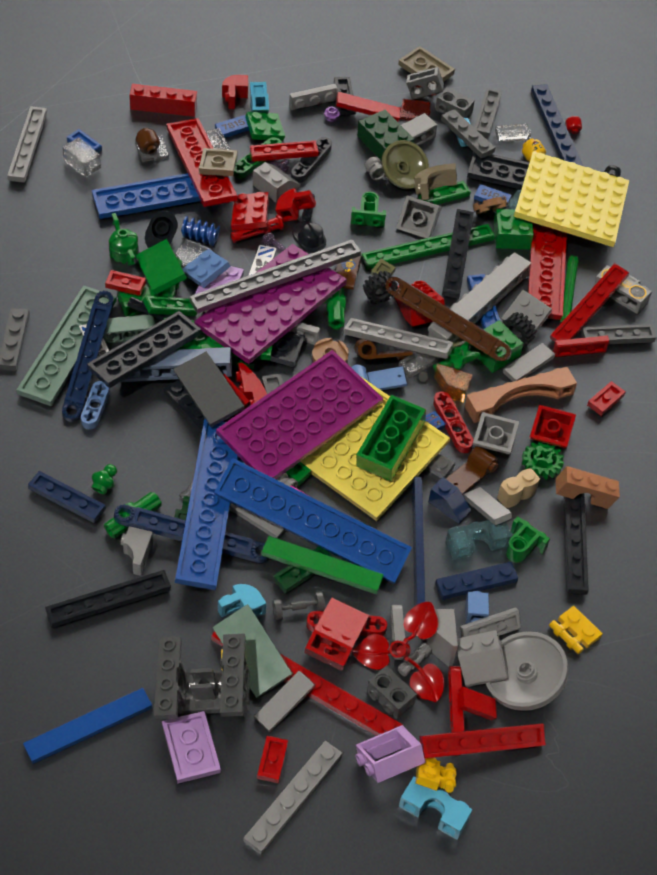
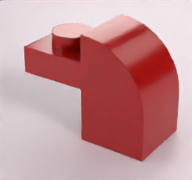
M232 75L223 81L222 98H225V102H228V109H235V98H248V75Z
M293 188L279 197L276 212L281 216L283 222L297 220L299 210L315 207L316 201L311 190L297 192Z

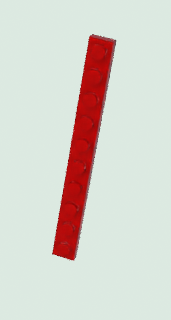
M214 631L211 635V640L223 646V643ZM280 654L293 674L283 681L284 683H287L300 671L315 685L307 696L370 733L378 736L403 725Z

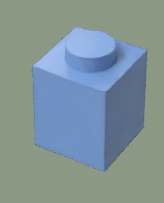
M480 591L468 592L465 602L466 624L489 616L488 593Z

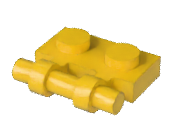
M574 605L559 616L558 621L561 623L560 625L555 620L549 624L554 630L553 633L557 637H561L567 643L566 646L577 654L584 650L580 645L581 643L586 648H589L603 634Z
M424 758L425 763L416 766L415 784L436 791L438 787L445 789L448 793L454 791L456 787V768L452 763H447L446 767L440 766V761L436 758Z

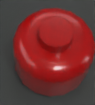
M571 116L566 119L565 125L569 133L577 134L582 130L580 117Z

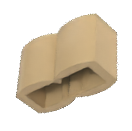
M532 469L523 470L516 477L507 478L501 483L497 498L505 508L513 507L520 500L531 498L536 493L540 478Z

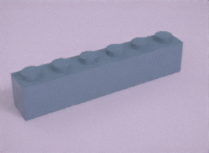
M231 347L175 350L122 382L178 379L173 369L206 351L222 375L225 374L229 377L232 376L233 362Z

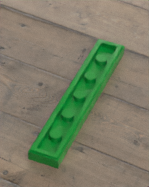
M268 536L261 556L377 594L384 575Z

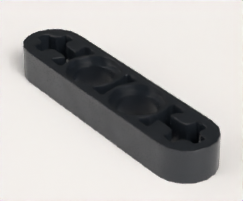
M321 137L316 141L320 156L301 158L292 168L291 178L298 183L304 182L331 151L332 141L329 138ZM309 163L311 166H304L303 164Z

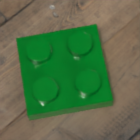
M246 113L245 118L252 139L268 140L275 137L284 141L285 133L278 113Z

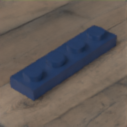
M38 471L28 483L29 490L93 523L106 510L105 504L41 471Z
M507 562L436 579L435 584L441 599L445 600L466 595L468 592L483 591L518 582V576L512 562Z

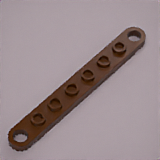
M391 277L385 283L386 291L482 352L498 361H506L510 358L511 348L508 344L399 277ZM393 281L399 283V289L396 291L391 289ZM501 346L506 349L504 357L497 355V349Z

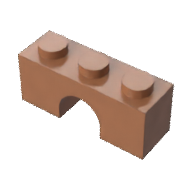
M566 466L556 477V494L574 499L581 493L591 494L592 505L609 509L620 497L619 481Z

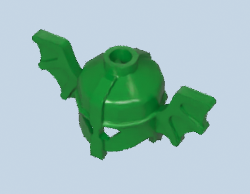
M113 213L111 214L113 218L112 223L116 231L112 233L108 241L109 256L116 262H121L122 264L128 262V266L134 265L135 255L139 252L138 236L131 230L120 229L117 215Z

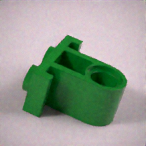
M365 192L362 195L360 210H355V207H352L350 224L385 227L386 210L378 212L379 196L375 192Z
M517 516L513 521L510 531L514 535L510 538L506 550L507 558L516 563L522 562L536 546L540 548L539 552L543 554L547 550L550 540L544 532L537 530L528 521Z

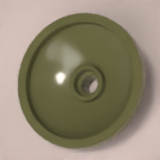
M399 140L393 142L385 149L382 156V168L386 177L392 184L402 189H414V177L422 170L429 168L428 159L423 150L410 141Z

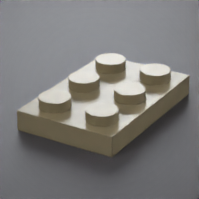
M421 46L399 59L398 62L399 66L411 74L438 67L443 82L455 73L453 67Z

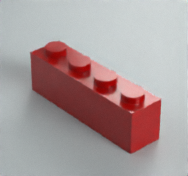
M132 84L129 94L130 110L195 117L197 91Z

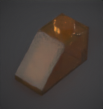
M437 363L434 378L443 392L448 393L453 400L464 402L471 386L473 375Z

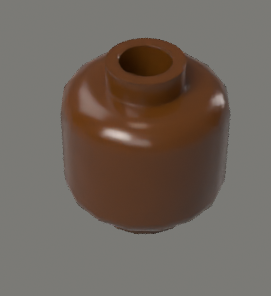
M149 128L141 129L135 138L142 153L153 154L160 145L156 132Z

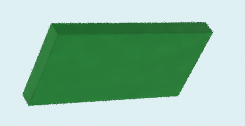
M167 239L136 254V258L154 295L187 279Z

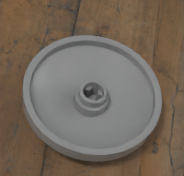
M519 632L501 640L508 679L486 683L492 697L503 706L514 710L538 709L557 698L564 689L569 675L568 661L562 647L551 637L538 632Z

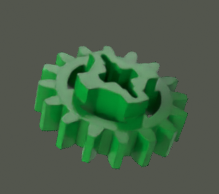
M540 441L536 445L532 442L531 446H526L525 451H523L522 465H525L524 470L532 469L539 478L543 476L547 480L548 475L554 478L555 474L560 473L564 464V455H560V449L555 450V445L549 446L548 443L542 444Z

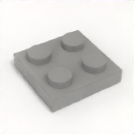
M522 290L503 315L502 320L505 321L513 313H523L524 317L527 315L528 320L533 321L531 324H535L534 329L538 331L553 310L525 290Z

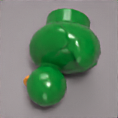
M108 464L104 467V470L93 473V485L91 488L104 495L107 490L112 489L115 485L112 477L117 474L116 466Z

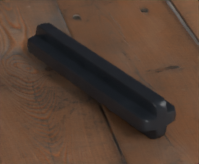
M131 297L127 303L128 307L143 314L151 315L159 321L171 316L148 313L144 302L134 297Z

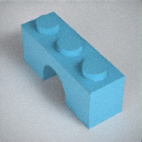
M413 777L401 796L399 807L416 817H419L425 808L432 807L437 809L442 815L438 829L458 840L470 819L473 809L469 808L465 802L453 799L444 790L436 791L415 784L416 777Z

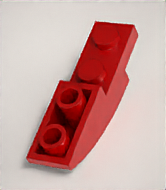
M239 363L238 371H235L236 382H240L238 389L250 401L249 406L267 395L258 377L245 364Z

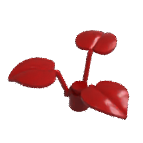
M423 602L413 607L404 618V629L412 633L411 636L404 638L403 641L397 640L392 642L389 648V642L384 636L372 634L367 636L353 649L352 654L360 663L376 670L383 669L389 665V654L395 658H404L419 670L412 674L410 688L418 697L437 702L444 691L442 671L434 664H427L422 669L420 665L409 658L411 651L408 644L409 641L414 639L416 635L420 639H429L438 630L439 621L433 603Z

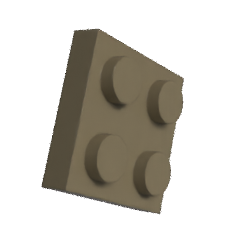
M203 148L199 174L233 176L238 151Z

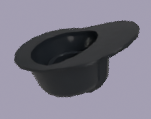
M167 211L158 212L152 217L144 236L145 244L148 248L166 239L171 244L178 228L176 217Z
M302 222L294 226L292 233L305 250L318 252L324 249L327 240L320 225Z

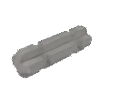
M423 643L419 650H415L409 658L419 665L424 660V657L431 653L432 649L428 644ZM406 661L398 666V672L402 676H407L411 672L410 670H413L415 667Z

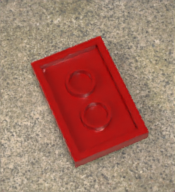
M269 192L242 193L237 195V200L234 201L232 231L267 227Z

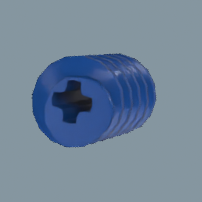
M186 216L183 220L181 232L185 239L189 237L190 240H194L196 238L197 242L202 241L204 244L209 242L213 246L218 240L220 225L215 229L214 223L208 227V222L206 221L202 226L201 220H198L197 224H195V218L188 222V216Z

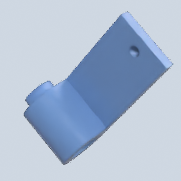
M354 365L351 367L359 376L380 390L407 386L403 366L368 373L364 366Z

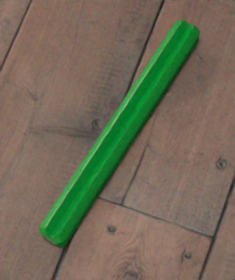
M573 255L568 259L564 287L563 317H561L560 322L572 311L579 260L577 256L574 257Z

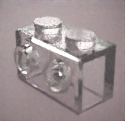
M79 137L63 146L64 161L83 176L87 177L101 168L100 155Z

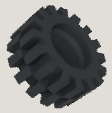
M379 271V274L373 273L374 276H369V280H365V284H363V290L367 298L376 304H379L380 301L383 303L385 299L388 301L389 297L393 296L386 291L385 283L389 278L393 277L392 274L387 271ZM393 281L391 289L396 291L398 286L396 281Z
M513 313L503 322L523 342V347L536 337L535 333H537V330L534 329L535 324L532 325L533 321H529L528 316L524 317L523 313Z

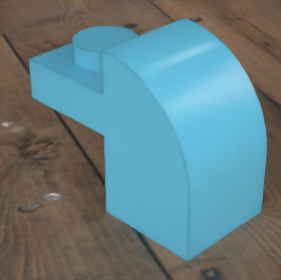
M250 82L251 112H269L266 82Z
M237 584L233 586L232 595H225L218 600V612L221 617H224L248 604L258 618L266 614V602L261 593L253 586Z

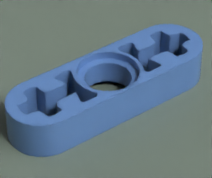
M97 381L93 384L82 411L81 424L86 429H94L98 426L107 403L110 390L102 381ZM104 389L101 391L100 396H98V391ZM93 402H98L101 404L97 408H93L90 406ZM90 413H91L92 416H93V419H91L90 421H87V420L90 419V416H91Z

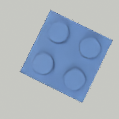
M207 249L192 262L188 263L183 268L186 277L204 288L231 266L227 260Z

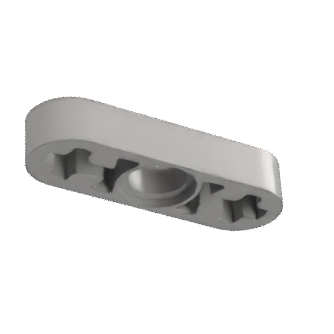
M391 605L392 641H403L405 638L402 605ZM394 657V660H405L404 658L401 659Z

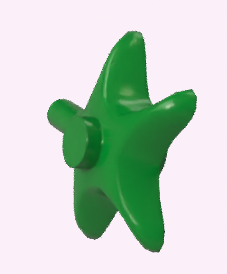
M464 342L461 347H454L447 359L433 365V370L437 372L444 368L454 367V369L459 371L465 364L479 358L480 353L469 351L470 343Z

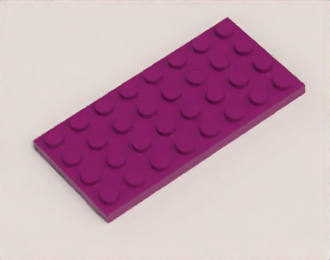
M291 244L257 272L309 254ZM328 267L209 309L196 319L194 323L206 335L224 347H231L233 354L250 364L346 285L347 279Z
M331 350L217 428L216 434L246 465L277 479L382 404L383 398L337 353Z

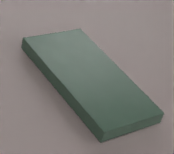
M248 604L213 627L222 643L223 634L245 633V658L250 671V688L256 698L261 697L293 675Z

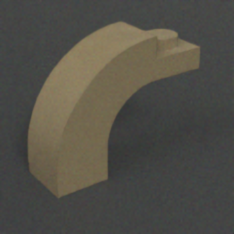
M456 163L437 165L419 172L414 177L416 194H421L422 200H428L431 190L442 186L457 185Z

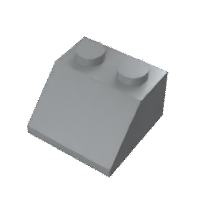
M265 162L253 170V186L261 192H269L270 199L275 203L286 191L293 188L297 190L301 186V184L277 166Z
M406 196L396 229L424 238H430L437 224L442 206Z
M482 412L473 445L510 455L519 421Z
M435 609L439 621L438 630L433 637L422 640H425L426 644L431 647L432 654L448 667L453 666L458 647L454 609Z
M497 630L457 638V653L466 687L508 679L502 644Z

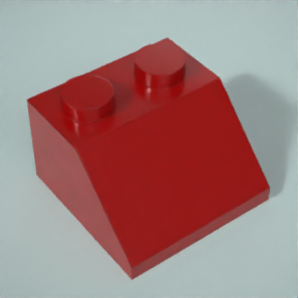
M539 405L529 439L567 449L576 414Z

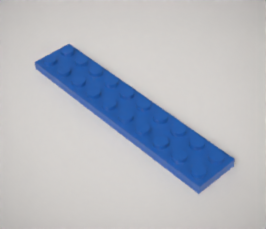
M204 418L175 583L216 590L230 502L214 495V491L232 458L237 460L238 456L216 434V429L225 424L226 421L210 427Z
M234 458L230 461L214 491V495L354 565L384 574L383 579L392 584L395 583L412 549L411 546Z

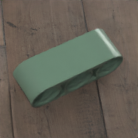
M151 315L109 318L103 338L108 343L126 342L154 326L155 319Z

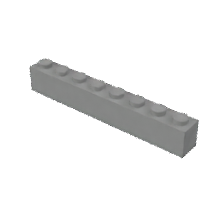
M515 252L510 257L507 256L500 266L497 265L491 274L486 275L479 284H475L468 294L465 293L458 303H454L450 309L475 324L487 311L529 275L531 262ZM436 322L431 323L428 328V336L451 342H455L460 338Z

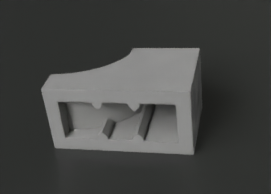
M129 526L127 533L122 535L121 545H123L124 554L129 555L133 560V574L141 576L153 544V532Z

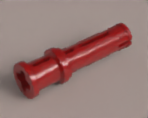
M276 215L275 218L267 220V227L231 232V238L235 243L262 233L268 235L271 231L283 230L284 224L281 216Z

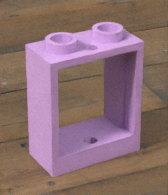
M403 725L356 744L358 754H355L358 765L360 767L363 766L369 777L372 776L377 783L425 763L421 743ZM401 749V751H399V752H397V753H394V754H392V755H390V756H387V757H385V758H383V759H380V760H378V761H376V762L374 761V760H376V759H379V758H381V757H383V756H386V755H388V754H390V753H393V752H395V751Z

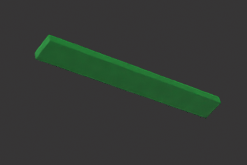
M489 224L471 228L468 246L495 239ZM452 232L361 253V260L366 270L373 269L380 259L389 264L449 251Z

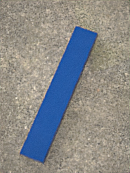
M141 688L23 743V746L32 764H35L152 709V703L144 689Z

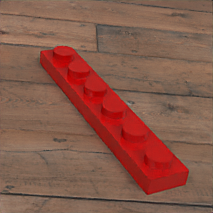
M614 263L553 331L550 339L554 342L557 340L573 339L626 280L629 272Z
M543 723L419 736L424 758L546 745Z

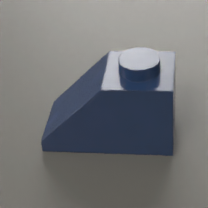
M444 477L431 488L428 502L458 524L471 512V508L459 488Z

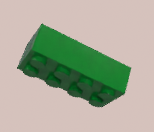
M391 395L356 454V466L392 482L426 422V409Z

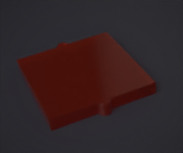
M403 99L402 106H400V119L412 120L424 113L429 116L431 113L429 110L430 102Z

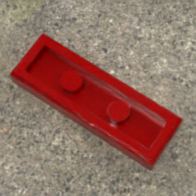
M607 335L555 341L553 352L555 357L606 352L609 337Z

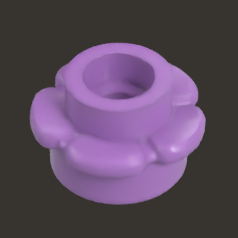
M329 107L325 109L324 115L326 120L334 122L338 120L340 112L335 107Z

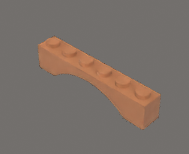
M568 367L557 368L550 372L539 373L536 376L522 378L511 383L507 382L483 391L472 392L466 397L465 408L473 423H477L480 421L482 412L493 415L503 404L518 397L539 395L560 399L574 395L577 382Z

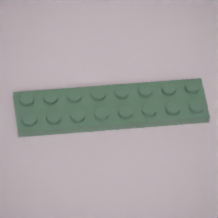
M83 285L18 386L17 395L49 406L53 405L74 370L83 339L79 326L87 324L95 296L99 293V290ZM113 295V306H114L115 303L117 302V297ZM105 297L99 299V302L103 304L109 301Z

